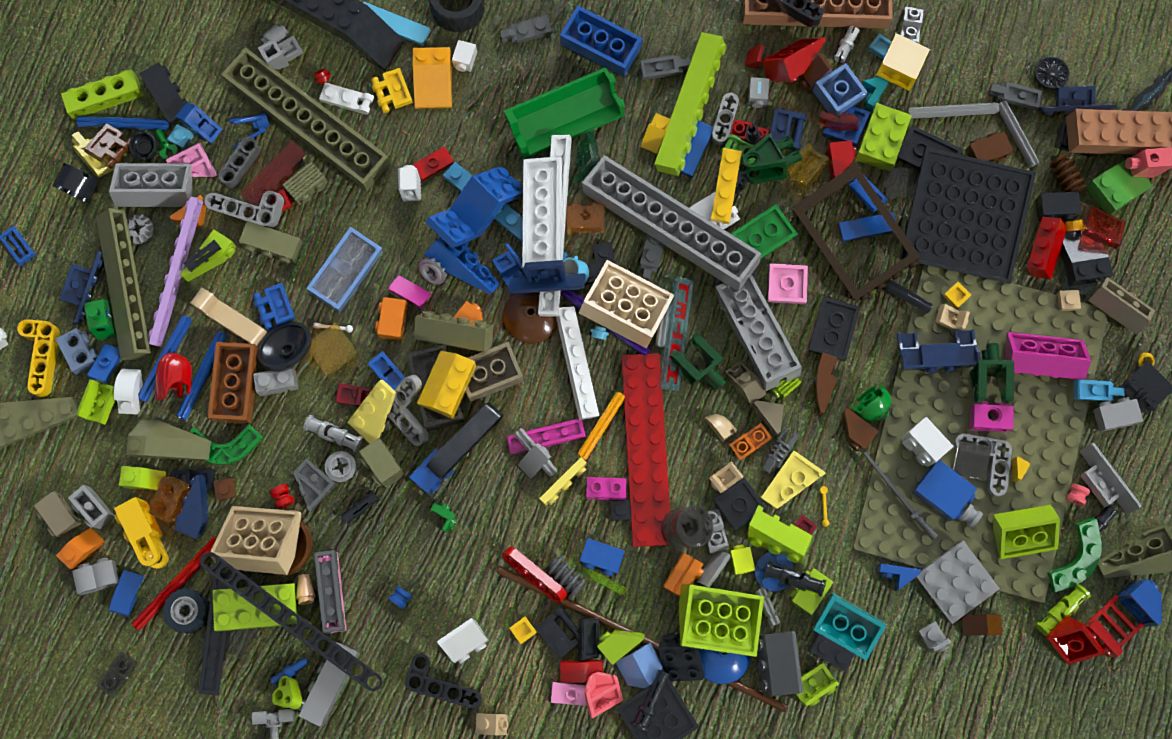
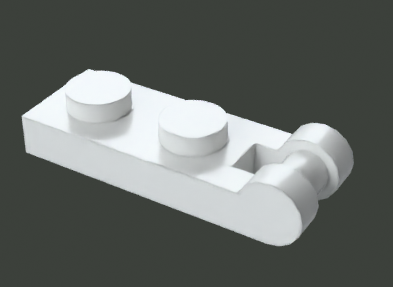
M325 83L319 100L323 103L368 115L370 111L369 105L373 102L374 96L369 93H361ZM359 100L363 101L362 105H358Z

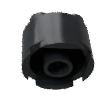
M63 163L52 186L87 203L99 179L69 164Z

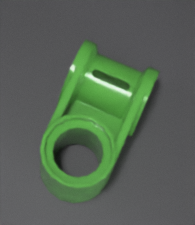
M730 134L727 137L728 141L724 148L742 151L740 164L744 165V153H747L754 145ZM750 158L747 162L751 164L756 158Z

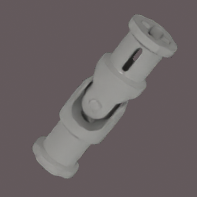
M311 414L307 417L303 426L304 431H312L318 434V437L330 442L336 441L337 445L351 448L355 453L360 449L363 441L362 436L357 437L348 433V430L340 429L332 423L317 420Z

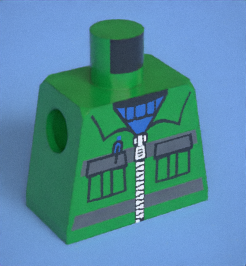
M102 299L85 303L87 324L91 333L98 340L117 337L111 301Z

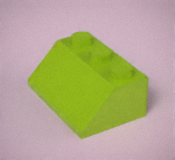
M1051 504L993 515V532L1000 559L1058 549L1060 518Z

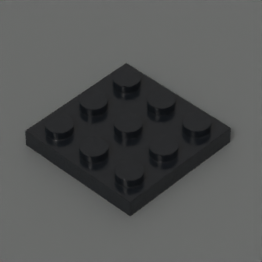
M669 678L654 709L656 714L649 723L648 733L631 724L635 722L639 713L638 708L644 704L652 685L616 707L635 739H683L699 728Z

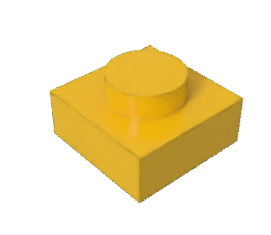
M959 282L943 295L956 309L971 296Z
M526 616L509 628L520 644H523L537 633Z

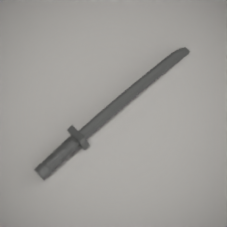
M864 451L863 455L911 512V521L915 519L930 539L934 540L938 535L920 516L922 512L913 509L869 454Z

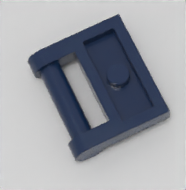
M775 108L770 130L774 141L776 142L787 137L790 132L791 121L796 120L793 139L794 146L788 149L791 151L797 149L801 151L802 145L800 141L807 115Z

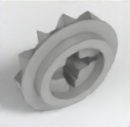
M141 214L133 215V217L127 219L131 243L142 244L151 238L154 227L149 218ZM136 223H137L140 227H142V228L139 230V231H140L139 234H138L136 231H133V229L136 228Z
M426 257L419 263L420 273L430 283L441 284L446 280L445 268L441 267L440 262H436L435 258L430 259Z
M344 451L334 452L325 462L327 476L336 482H346L353 477L356 471V461L349 453ZM338 459L342 464H346V467L343 468L344 474L340 470H333L338 467Z

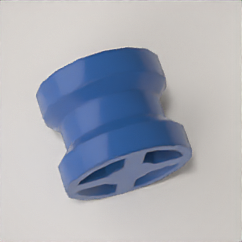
M396 586L395 593L390 595L388 599L404 610L406 603L413 596L401 587Z

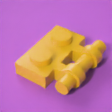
M400 68L383 73L384 81L379 82L378 77L371 79L373 84L372 90L377 95V103L383 113L390 111L388 106L390 103L394 104L395 109L413 103ZM388 88L390 93L388 96H385L383 90Z

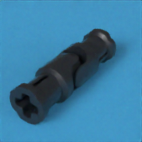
M770 561L764 573V578L766 579L769 577L780 581V584L797 588L804 592L808 590L817 593L820 597L824 593L827 582L825 579L819 580L811 577L810 574L802 573L786 566L783 568L774 565Z

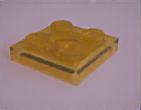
M334 323L313 338L309 352L326 376H329L358 355V352L337 323Z

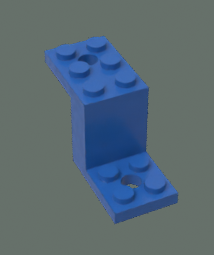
M501 166L476 174L470 178L450 209L428 217L425 223L451 248L481 237L505 203L523 197L522 184L512 178L509 172Z

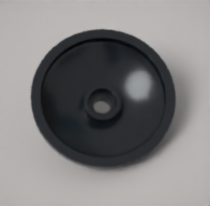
M294 321L285 322L273 327L265 334L258 345V360L264 367L270 370H283L294 366L305 357L310 349L312 342L311 333L304 324Z

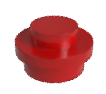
M323 68L313 74L314 82L323 84L329 81L330 71Z

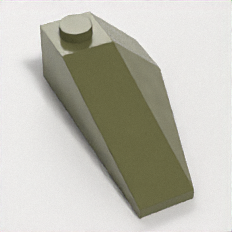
M140 420L128 436L126 455L140 459L209 460L211 441L159 420Z
M1167 524L1147 530L1142 533L1141 538L1136 541H1129L1127 543L1128 546L1122 550L1113 551L1099 560L1097 564L1104 578L1172 571V532Z

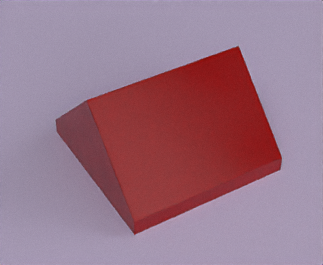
M1066 616L1047 635V639L1067 665L1105 654L1103 648L1084 623L1069 616Z

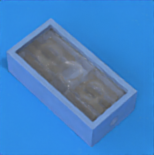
M350 227L306 288L308 293L340 313L382 254V247Z

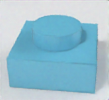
M177 124L167 140L185 150L194 137V133Z

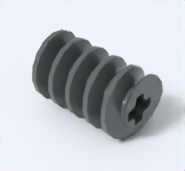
M562 555L554 559L544 570L550 569L548 576L555 574L553 580L556 582L560 580L559 585L562 587L566 586L565 591L567 593L571 592L569 599H572L584 588L583 585L586 579L579 581L578 578L581 574L573 575L575 567L568 569L567 567L570 562L563 563L562 561L565 556Z

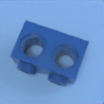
M188 102L175 116L201 140L211 144L222 131V128L200 108Z
M383 351L367 363L380 380L383 379L394 391L405 378Z

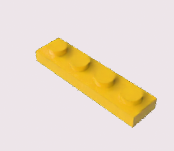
M723 148L710 221L725 224L730 222L742 151Z

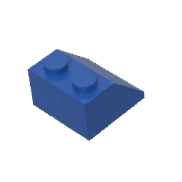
M1148 579L1132 581L1117 595L1118 600L1139 623L1142 622L1144 624L1143 627L1159 626L1162 623V594L1157 590L1158 586L1153 581Z

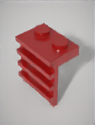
M1116 595L1107 601L1084 624L1108 657H1119L1124 652L1121 647L1144 626L1140 622L1135 627L1113 604L1119 599ZM1108 608L1131 630L1128 635L1105 612ZM1100 616H1102L1104 620L1119 634V636L1122 638L1120 642H1118L1097 620Z

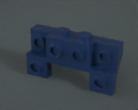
M974 329L970 331L955 330L953 332L954 343L923 344L920 346L917 332L913 334L898 333L896 335L902 371L919 370L925 371L926 374L937 373V370H944L945 373L956 372L958 368L974 367L978 360H981Z

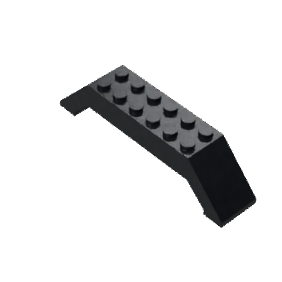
M273 0L351 44L370 63L386 71L404 43V40L368 5L359 0Z

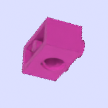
M984 401L981 404H974L970 407L969 430L1006 433L1013 430L1014 406H1007L1006 403L988 405V402ZM988 412L994 414V421L988 418Z
M587 477L586 500L620 501L626 499V478Z

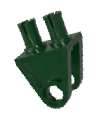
M767 134L745 153L743 163L746 167L745 177L748 183L759 184L786 179L788 167L803 160L798 149L785 156L782 155V151L794 146L790 135L775 142L771 134ZM750 158H756L751 164L747 162ZM756 170L759 172V175L756 177L749 176L751 171Z
M694 333L690 340L706 360V369L704 371L702 369L697 370L679 351L672 352L670 358L692 386L701 379H704L716 392L727 382L715 370L716 366L723 360V357L698 333Z
M988 343L986 344L987 349L981 352L982 360H978L969 372L974 401L976 404H981L986 400L987 376H993V378H997L1002 403L1012 404L1014 400V360H1001L999 358V344Z

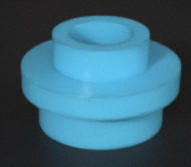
M595 326V329L590 330L592 332L591 337L606 340L607 335L609 336L606 328Z

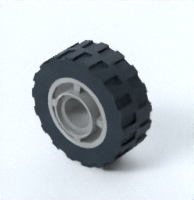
M188 588L176 590L175 593L170 594V597L166 599V603L163 606L164 621L169 625V628L174 629L176 632L194 633V631H199L201 627L206 625L210 603L207 601V597L202 595L200 591ZM189 606L190 613L185 616L184 608Z

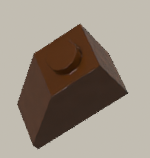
M823 54L816 57L806 71L799 76V85L808 94L813 92L814 85L818 80L832 71V66Z
M848 408L842 413L846 441L849 442V446L853 450L863 452L879 431Z

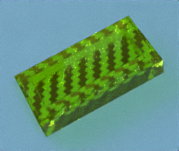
M594 570L589 575V579L621 596H624L627 590L626 587Z

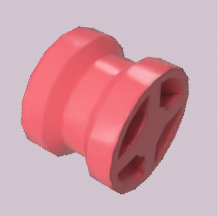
M1071 484V492L1067 494L1066 500L1079 506H1085V498L1089 495L1090 490L1078 484Z

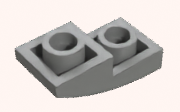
M905 7L900 35L915 43H919L923 9Z
M537 443L520 461L518 466L532 479L548 462L551 456L544 446Z
M719 509L700 513L709 552L714 553L728 550L729 544Z

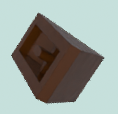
M964 615L961 617L962 636L1003 635L1001 615Z

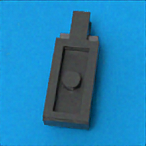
M547 15L508 26V29L500 31L502 42L512 40V43L517 42V44L552 34Z
M672 55L641 60L642 80L682 74L683 71L689 69L691 58L681 59V57Z
M1006 82V84L1001 83L1000 85L992 84L989 87L988 95L997 97V100L1001 102L1007 101L1009 104L1038 110L1042 91Z
M648 234L640 262V269L644 270L642 278L650 281L651 273H656L659 268L664 244Z

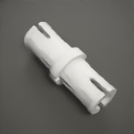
M849 26L844 39H841L840 47L834 56L837 62L841 57L840 63H844L849 51L853 49L854 41L860 32L857 27L853 31L854 26Z

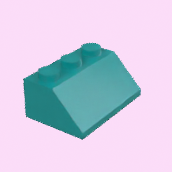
M832 592L813 630L867 661L886 628V624L884 621Z

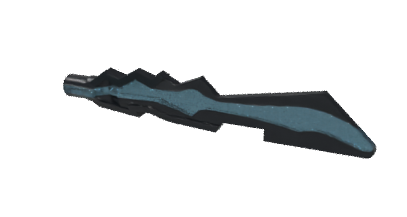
M1172 67L1153 81V85L1134 98L1135 103L1128 110L1123 108L1122 111H1139L1141 107H1149L1152 99L1158 98L1159 94L1165 91L1166 86L1172 83Z

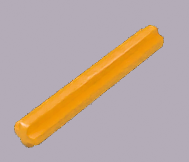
M616 392L579 450L578 456L580 458L582 457L586 460L623 403L625 396L622 393Z

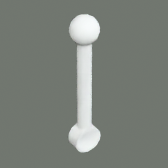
M320 323L313 324L314 328L346 330L349 333L353 331L351 325L344 327Z

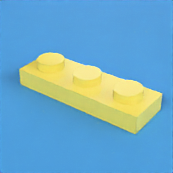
M581 457L539 498L545 506L548 503L552 505L559 498L557 494L562 489L566 491L573 484L571 480L575 476L579 478L587 470L585 468L587 462Z

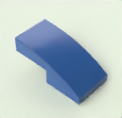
M509 251L492 260L507 287H509L510 278L524 277Z
M126 570L123 571L114 592L109 611L129 616L137 600L136 594L144 579L143 575Z

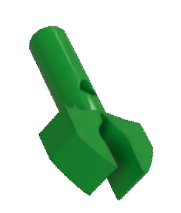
M157 129L155 134L162 145V150L159 151V154L166 161L169 158L168 150L176 155L179 153V149L176 144L170 145L163 131Z

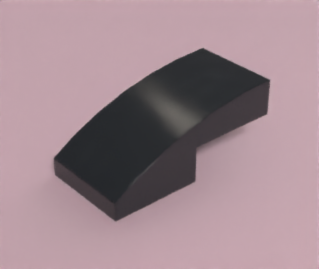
M189 469L172 471L171 490L189 491L192 478L201 474L205 475L206 490L214 489L215 470Z

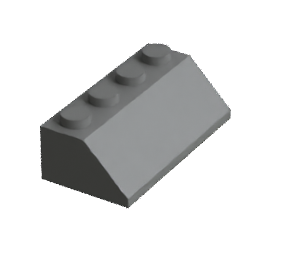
M116 163L109 190L114 206L184 207L193 194L191 164Z

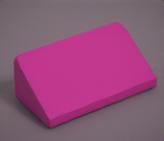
M398 276L388 288L389 292L421 310L431 296L430 292L401 276Z

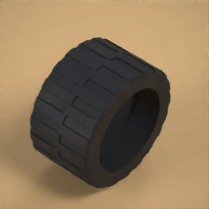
M429 0L433 19L440 27L451 32H464L472 29L482 19L485 11L484 0H473L468 8L458 12L448 11L441 7V0Z

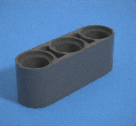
M244 138L220 171V181L227 189L237 188L259 157L260 148L253 138ZM249 146H254L252 150L246 151ZM239 161H244L241 166H236ZM233 176L231 181H226L227 177Z

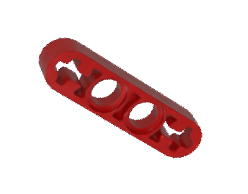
M508 547L503 552L502 557L505 562L552 601L560 604L566 598L567 592L517 549Z

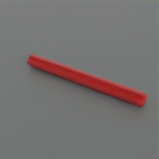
M213 537L132 622V626L136 630H141L165 605L166 599L170 597V594L179 590L201 567L200 558L204 553L211 552L217 539L216 537Z

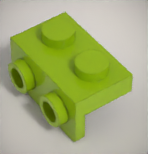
M90 379L76 415L86 420L106 425L115 401L114 386Z
M820 662L801 675L803 693H798L796 696L802 705H809L811 707L820 701L819 698L824 694L827 696L833 693L839 683L833 678L824 662Z

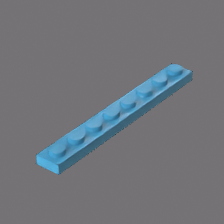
M454 162L443 174V177L461 192L472 175L458 163ZM505 203L494 220L523 243V217ZM563 251L564 260L568 257V255Z

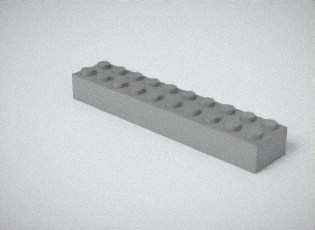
M605 155L582 182L585 195L738 292L760 263L762 253Z

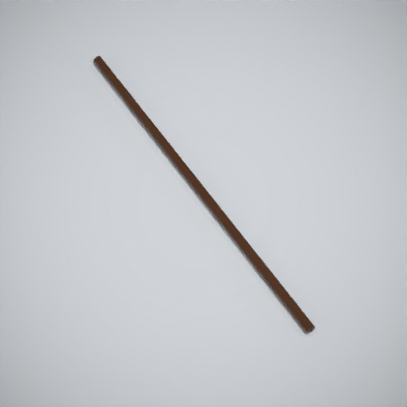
M501 566L499 567L497 574L547 597L526 578ZM567 598L560 603L588 618H599L600 624L613 630L635 632ZM646 636L640 642L644 645L651 642L654 650L659 652L658 647L660 643ZM737 680L726 684L782 712H785L787 708L786 704L770 696H764L762 692Z

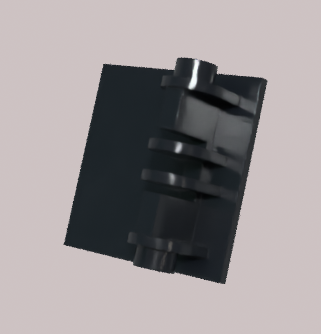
M1149 361L1119 386V388H1124V393L1131 400L1137 399L1139 408L1146 415L1154 411L1172 393V384Z

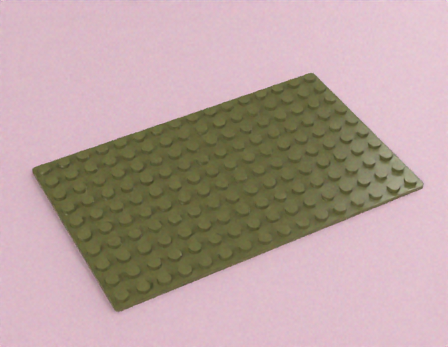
M923 265L916 294L931 302L933 307L929 313H925L913 306L906 334L917 332L919 346L923 344L954 343V331L935 322L940 304H947L958 311L967 310L970 312L966 328L958 331L974 329L981 360V352L987 349L986 344L998 343L999 358L1005 360L1007 332L1084 340L1091 358V364L1085 380H1094L1108 314L1084 302H1080V310L1060 311L1058 295L1014 283L1008 284ZM959 282L971 296L956 309L943 295ZM900 359L891 392L892 406L888 417L884 420L874 462L913 509L922 512L920 516L923 517L938 536L931 540L915 519L911 521V512L873 467L853 548L856 551L924 569L963 540L1000 588L998 591L1043 603L1046 599L1050 581L1048 572L1052 571L1056 550L1000 559L993 532V515L1051 504L1060 518V536L1067 504L1066 496L1069 494L1089 400L1074 399V380L1069 378L1014 373V400L1012 404H1007V406H1014L1013 430L1008 433L969 430L970 407L976 404L969 374L973 367L958 368L956 372L952 373L937 370V373L926 374L925 371L919 370L902 371ZM987 376V396L984 401L988 402V405L1002 403L998 381L993 376ZM988 412V418L994 421V414ZM925 417L934 424L953 446L954 439L957 436L970 434L1004 440L1010 443L1012 447L1008 488L1006 493L999 497L991 496L987 490L991 457L959 452L955 447H952L939 459L977 488L974 492L976 497L970 504L974 506L976 511H981L983 515L973 528H969L965 521H960L959 519L948 521L912 493L932 465L929 467L921 465L917 461L915 453L905 448L901 438ZM963 438L961 441H959V443L962 444L963 448L966 445H972L971 449L973 450V443L975 440H973L972 443H966L965 439ZM980 441L978 449L985 452L988 448L987 444ZM1003 445L997 448L1001 451V455L996 460L1002 459V454L1006 452V449H1003ZM1018 456L1029 462L1030 466L1022 480L1013 482L1012 458ZM997 463L995 471L998 474H1003L1004 466ZM993 477L994 479H998L997 484L993 486V488L996 489V492L1002 490V487H999L998 484L999 480H1003V477Z

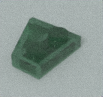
M590 131L585 133L577 146L575 165L579 166V172L574 175V181L580 183L600 161L595 135Z

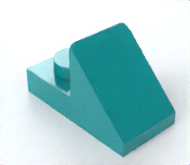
M877 77L862 82L863 87L869 93L864 101L867 103L864 110L871 113L889 81Z

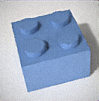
M846 63L818 80L812 90L833 120L851 107L864 101L867 95L866 89Z

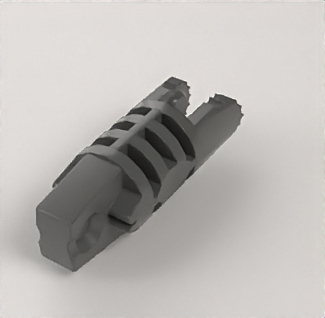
M783 428L765 458L766 463L763 467L765 473L772 475L776 468H780L797 441L799 434L793 433L788 442L785 443L784 440L789 433V429Z

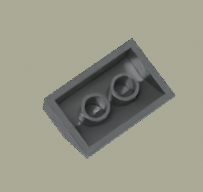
M796 632L759 635L757 649L759 654L758 668L761 672L762 681L760 686L763 695L776 696L803 693Z

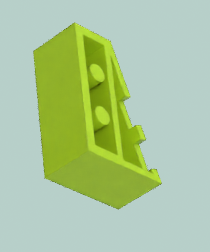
M758 505L749 524L747 541L756 547L768 549L772 554L783 555L791 562L803 563L813 536L793 524L785 525L779 521V516L774 515L771 517L763 512V507Z

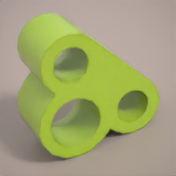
M282 676L278 683L279 687L272 694V702L283 708L297 710L302 705L299 683L294 678Z

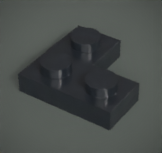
M612 242L593 245L596 263L587 264L589 277L584 285L594 284L607 260L615 264Z

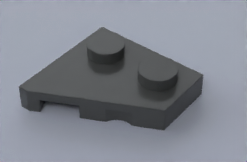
M307 458L293 472L307 505V510L310 512L316 508L336 485L334 481Z

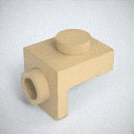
M940 304L935 322L952 331L964 330L968 323L970 312L967 310L958 311L947 304Z
M730 462L709 478L712 487L716 491L723 493L742 479L743 475L733 462Z
M476 713L475 734H507V714Z

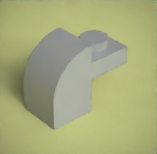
M294 36L278 45L272 39L258 47L266 63L275 70L289 66V61L304 53Z

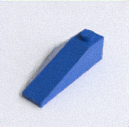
M439 237L425 252L424 256L430 259L435 258L436 262H440L441 267L445 268V272L489 295L499 286V283L486 266H482L477 260L479 257L477 253L471 252L467 246L469 242L451 248Z

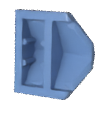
M651 642L623 656L616 662L627 685L639 688H646L652 685L657 671L663 668Z

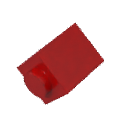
M852 140L829 143L827 156L831 180L847 170L854 158H856V148L852 146Z

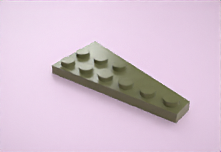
M65 397L0 403V449L79 417L76 415L78 405L75 398Z

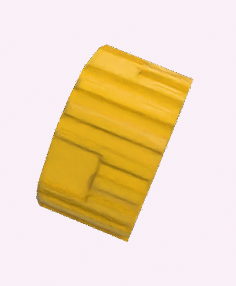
M1083 220L1065 221L1066 231L1082 230Z

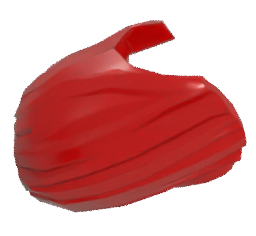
M167 353L159 360L155 376L156 401L164 399L169 389L175 390L177 397H182L183 384L186 385V395L190 394L192 367L186 357L178 353Z

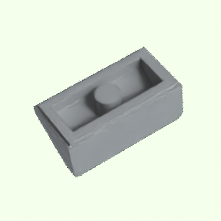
M724 551L715 552L703 568L702 576L699 580L696 579V582L703 587L710 588L731 558V555Z

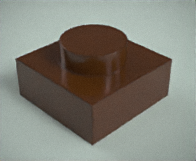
M234 478L213 481L216 501L237 498Z

